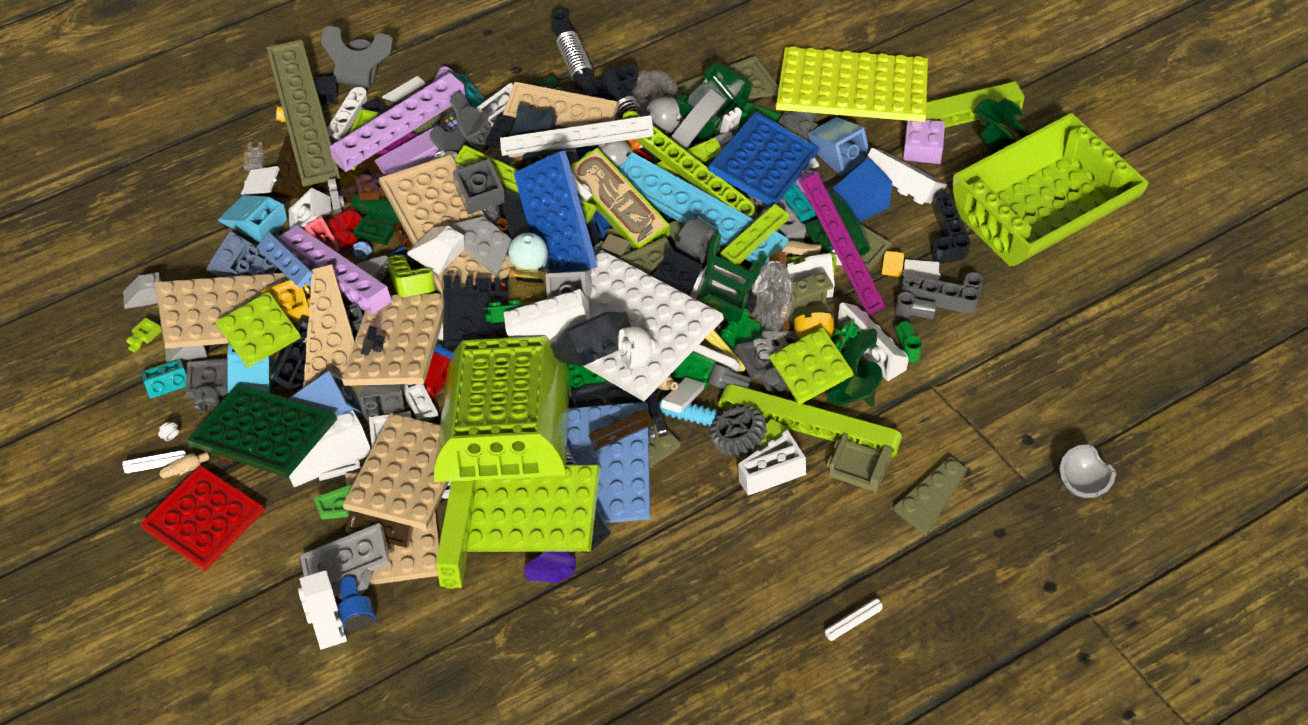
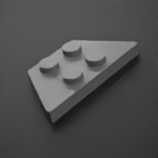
M484 216L446 225L464 235V251L493 275L499 276L501 266L506 259V254L512 241L511 238Z

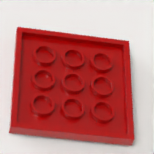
M200 465L140 525L150 535L203 571H206L265 510L262 505Z

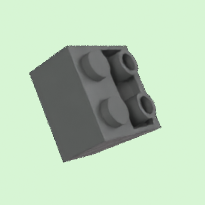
M401 384L367 385L359 393L364 422L369 421V417L405 412Z

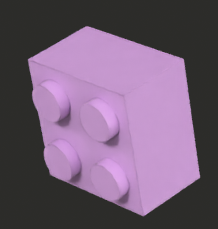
M925 120V122L907 121L903 160L940 164L945 122Z

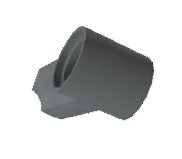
M902 292L897 298L895 314L900 318H909L913 315L933 319L936 302L916 299L913 294Z
M714 363L707 383L723 389L728 384L748 388L751 378L732 372L731 369Z

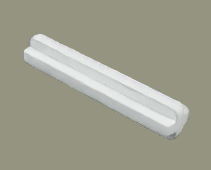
M185 450L126 460L123 461V470L125 473L168 466L175 463L176 460L185 457L186 452Z
M873 599L826 628V637L830 641L836 639L881 611L882 603L879 599Z

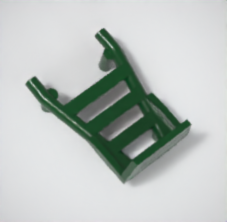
M714 232L707 252L705 276L696 300L722 313L725 318L724 321L729 322L733 320L738 323L744 312L749 296L748 292L762 272L767 256L760 254L757 262H754L747 270L716 256L721 249L718 244L721 234ZM714 265L746 279V282L741 284L714 271ZM712 280L739 293L735 297L712 286Z

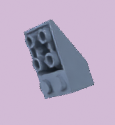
M230 231L206 270L220 278L274 274L278 267L255 245Z

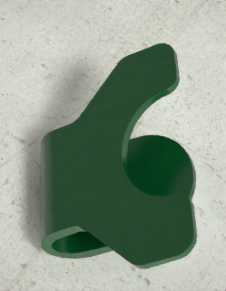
M1007 98L1000 102L986 99L977 105L975 112L982 122L981 126L985 129L981 133V137L992 154L1002 150L1006 145L1009 146L1016 142L1012 135L1000 124L1008 126L1022 138L1032 134L1017 120L1015 115L1023 116L1024 112L1015 102Z
M874 328L859 333L842 354L853 371L854 376L827 390V400L830 403L845 405L863 399L869 406L875 405V390L882 381V368L875 362H865L858 365L864 352L877 342V331Z

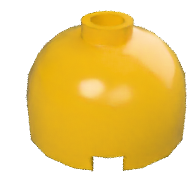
M811 313V317L805 318L804 314L793 320L795 333L799 340L822 327L829 337L833 335L834 318L829 313Z

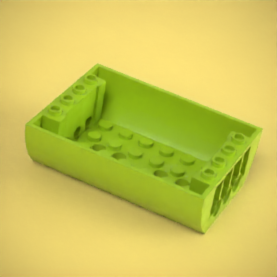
M1070 113L954 174L953 192L961 219L1009 266H1015L1137 199L1144 193L1149 182L1075 115ZM1056 197H1059V198H1062L1063 200H1056L1055 198H1056ZM1027 213H1030V214H1033L1034 216H1027L1026 214H1027Z
M545 336L463 340L456 347L450 358L447 370L434 482L566 475L569 371L567 364L559 362L554 356L550 347L552 341Z

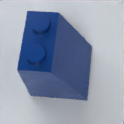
M868 158L833 187L831 192H837L851 207L858 220L862 222L889 208L893 181Z

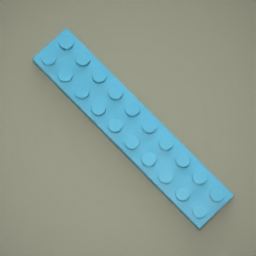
M633 152L617 168L652 207L684 225L691 219L696 220V216L713 225L721 234L720 245L725 248L756 221ZM774 232L746 260L754 263L758 261L760 254H764L767 256L763 269L767 270L770 266L769 256L779 251L782 252L789 243V240L785 236Z

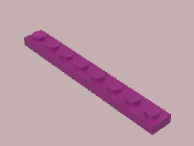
M817 172L800 183L865 311L871 316L887 307L820 175Z

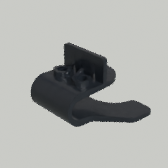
M668 248L662 263L651 276L690 296L695 282L701 274L702 265L696 259L693 260L684 253H678Z

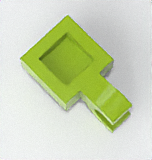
M145 317L132 329L133 335L126 340V343L131 345L128 349L134 353L137 352L143 341L148 344L162 332L161 326Z

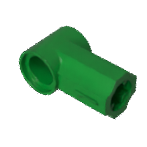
M907 321L900 322L898 326H895V333L902 350L907 354L908 362H918L921 358L922 340L917 337L911 323Z

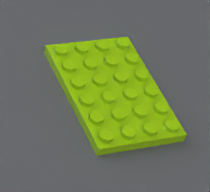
M598 465L566 466V475L477 480L468 552H591L600 467Z

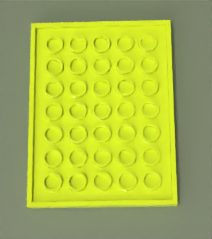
M785 47L776 110L925 122L928 58L920 56L906 57L904 55H878L867 52H840L831 49L816 50L814 48Z

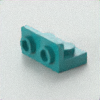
M180 359L141 371L149 398H155L186 387L187 376Z

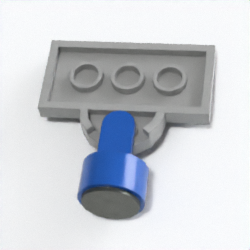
M380 523L300 555L304 577L326 570L333 594L342 600L338 609L343 628L351 631L362 630L369 627L375 621L372 600L361 595L369 586L371 572L391 564L384 529Z

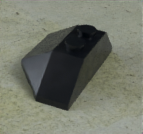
M626 311L621 313L604 312L568 328L559 336L556 342L550 345L554 356L562 363L585 366L620 350L618 347L619 330L631 327Z
M304 315L300 316L294 326L301 338L280 350L271 370V380L287 389L303 388L309 318Z

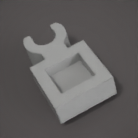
M330 179L327 181L334 214L337 215L342 213L341 207L345 206L343 196H338L335 179Z

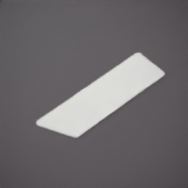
M416 76L382 96V98L396 102L426 83Z

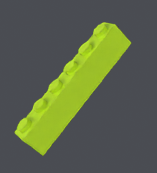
M1015 81L926 102L925 120L945 122V128L979 120L975 110L977 105L983 100L993 99L1000 102L1007 98L1018 104L1022 109L1025 96Z

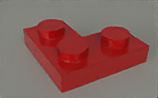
M353 207L325 222L338 243L341 252L348 250L355 243H358L357 238L350 230L356 228L362 217Z

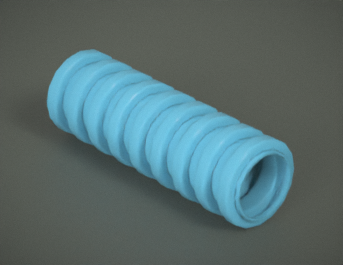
M665 397L661 399L659 404L662 415L664 413L667 417L671 415L672 418L678 417L680 420L684 418V421L690 420L692 423L696 421L697 424L703 423L704 426L708 424L709 427H712V422L716 421L717 418L716 409L710 410L709 407L704 409V406L698 407L697 404L692 406L690 403L681 413L662 408V400Z

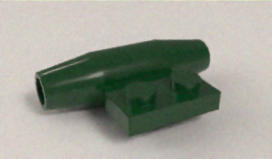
M835 191L829 192L860 255H866L871 250V246L863 226L843 198ZM819 218L804 224L813 244H822L819 254L834 250Z
M355 194L351 202L353 209L367 216L360 219L352 232L353 235L359 239L388 245L396 231V223H401L388 198L379 196V200H360L358 194Z

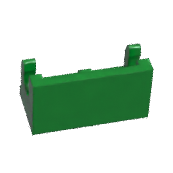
M691 352L669 376L682 381L685 378L705 383L704 389H707L709 385L707 382L716 361Z

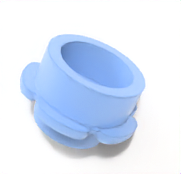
M358 242L353 245V254L357 258L366 259L371 255L372 249L368 243Z

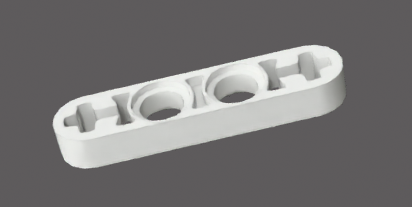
M353 88L327 127L330 140H341L345 137L360 109H362L361 105L367 101V94L364 88ZM348 107H355L353 110H347ZM341 119H347L346 122H338Z

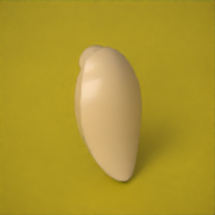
M789 241L782 252H785L786 255L787 252L798 255H813L821 252L822 244Z

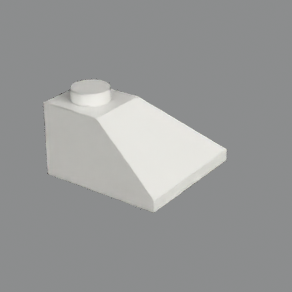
M311 188L289 208L290 229L297 225L305 230V225L320 216L324 218L329 215L332 208L330 196Z
M450 226L433 227L407 253L410 257L427 268L433 269V272L440 275L464 250V235Z

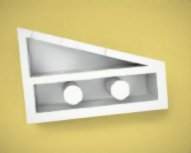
M326 570L299 578L302 586L297 588L308 624L313 623L320 649L346 642V636Z

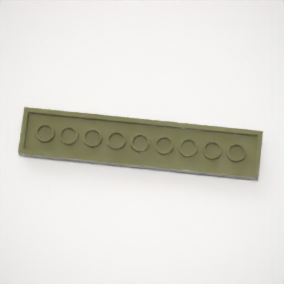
M298 40L266 47L302 186L322 183L330 179H339V171L336 162L331 156V142L303 41Z

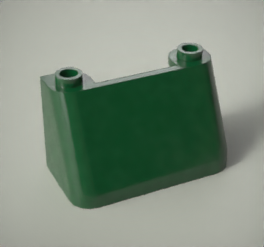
M719 62L706 69L704 76H706L705 80L690 95L686 93L679 95L676 99L680 115L683 119L688 116L710 89L726 100L697 135L702 142L719 136L724 115H729L731 111L734 112L737 107L742 111L747 104L753 87L751 82Z

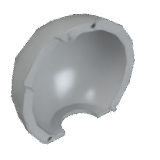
M1078 445L1068 450L1062 458L1060 465V476L1063 485L1070 493L1081 498H1096L1107 492L1114 484L1115 469L1100 459L1098 451L1092 445Z

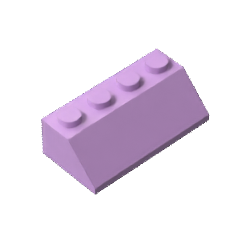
M432 129L376 159L375 162L381 172L387 176L432 161L434 155L441 151L430 139Z

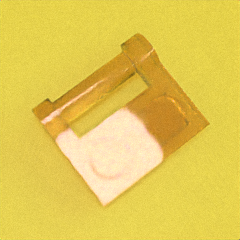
M510 266L508 301L521 300L522 304H533L546 300L545 274L550 273V269L537 271L516 269V267ZM516 277L542 279V283L516 281Z

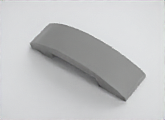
M710 89L688 114L670 139L686 151L691 142L726 100Z

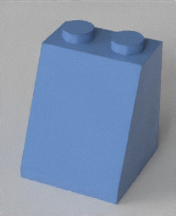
M838 117L808 133L810 143L820 148L817 155L842 177L861 165L869 154L864 127Z
M330 371L289 398L336 413V416L351 410L354 411L357 418L363 416L361 405L351 386H344L342 378Z

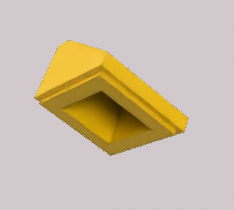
M885 251L882 275L901 277L904 253Z

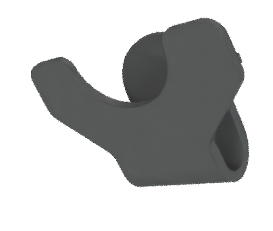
M326 26L323 29L321 39L322 46L335 63L334 76L336 83L370 89L375 81L377 65H381V61L391 54L393 43L391 36L376 34L373 43L358 39L345 46L341 38V29L333 26Z
M460 92L453 93L450 98V104L456 112V128L452 132H446L439 126L433 127L430 132L431 141L441 151L459 153L462 147L466 145L485 154L488 148L485 141L492 128L488 119L493 110L490 108L480 113L477 109L470 106L469 102Z

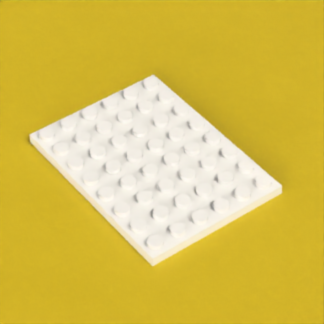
M601 250L595 256L598 267L591 269L592 293L589 306L591 318L604 312L621 313L626 311L631 327H639L646 331L649 337L654 340L655 350L652 351L648 363L639 368L626 369L620 357L624 355L623 349L583 367L645 401L724 319L723 314Z

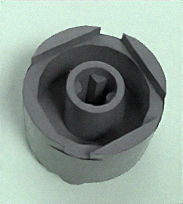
M696 216V220H689L680 231L678 236L681 239L680 242L676 241V249L703 264L707 261V252L714 232L719 233V230L701 217Z

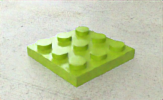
M269 291L215 321L217 327L247 369L301 338L297 329Z
M823 327L769 356L771 363L799 405L854 376L853 371Z

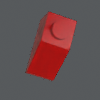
M434 352L424 383L432 401L446 382L450 359Z

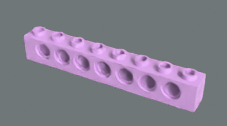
M448 73L350 133L345 138L335 142L330 146L332 159L347 172L451 107L450 98L453 93L460 92L465 97L464 84L453 74Z
M296 225L278 237L279 241L311 271L312 269L332 264L340 294L343 293L351 302H356L361 309L374 314L392 302L387 286Z

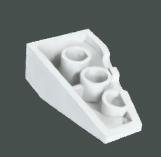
M831 254L810 256L805 258V262L796 265L794 262L787 264V289L789 283L825 271L833 283V289L827 290V298L833 297L834 275ZM770 270L760 273L751 287L752 292L771 294Z

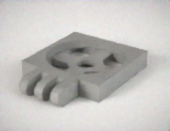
M763 331L761 339H755L753 344L759 353L760 359H770V355L783 349V347L789 346L786 340L796 342L799 338L796 336L795 331ZM772 339L777 340L779 346H773Z

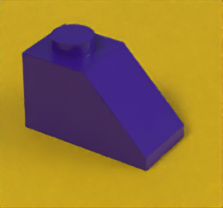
M544 552L524 566L525 578L528 581L559 583L563 579L570 578L576 571L575 559L568 552Z

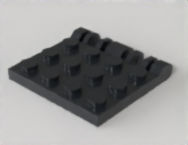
M443 274V347L456 348L463 340L509 338L505 322H486L485 314L488 313V310L483 309V307H489V303L501 302V305H509L508 301L521 300V304H524L523 280L514 279L512 292V279H506L505 291H500L499 278H494L492 291L491 278L476 277L475 289H473L472 276H467L465 281L466 289H461L459 275L454 276L452 288V275Z
M608 380L570 390L574 408L647 402L648 412L652 424L657 427L659 438L668 436L656 391L645 401H642ZM653 425L649 427V437L651 440L656 439Z

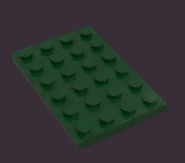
M237 384L187 441L189 446L289 478L338 418L336 413Z

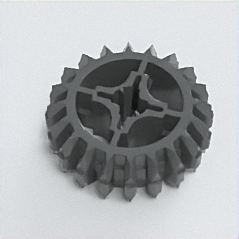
M746 404L743 407L737 405L734 409L730 407V410L727 412L723 411L722 416H716L717 421L712 422L713 426L710 429L711 440L716 449L724 455L728 454L730 457L735 454L740 457L742 453L748 455L749 450L755 451V446H761V440L765 439V433H767L766 421L761 412L753 406L749 408Z

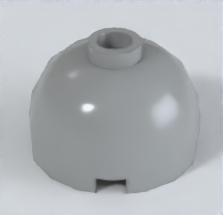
M659 97L649 103L645 116L651 115L653 126L663 134L674 133L679 125V121H676L677 115H680L676 100L669 97Z
M625 140L598 144L597 147L616 168L628 159L626 156L628 152L630 154L633 152V149Z

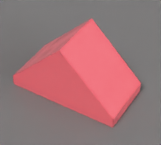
M322 216L304 226L305 231L335 252L340 251L338 243Z

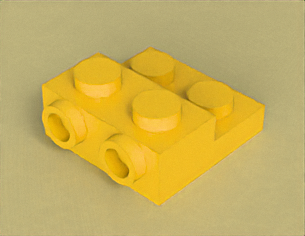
M289 280L262 290V294L269 291L288 319L292 318L294 323L298 321L301 315L309 317L310 298L307 295L311 294L306 284L299 288Z

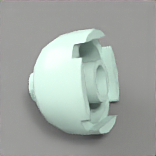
M529 232L517 235L509 246V262L519 272H536L538 268L544 267L547 263V245L537 234Z

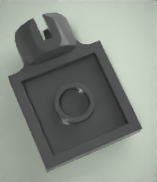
M785 111L777 124L809 141L808 133L818 128V124L814 123L818 113Z
M753 342L737 344L735 351L752 380L759 379L762 381L765 389L770 394L779 393L786 388V384L770 359H760Z
M228 359L188 362L185 393L187 398H194V407L197 411L206 413L207 406H210V413H212L219 405L220 396L228 394Z

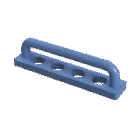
M268 233L257 248L299 288H302L305 284L311 288L313 272L275 236Z

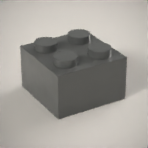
M490 159L453 171L455 188L468 215L505 202L503 186Z

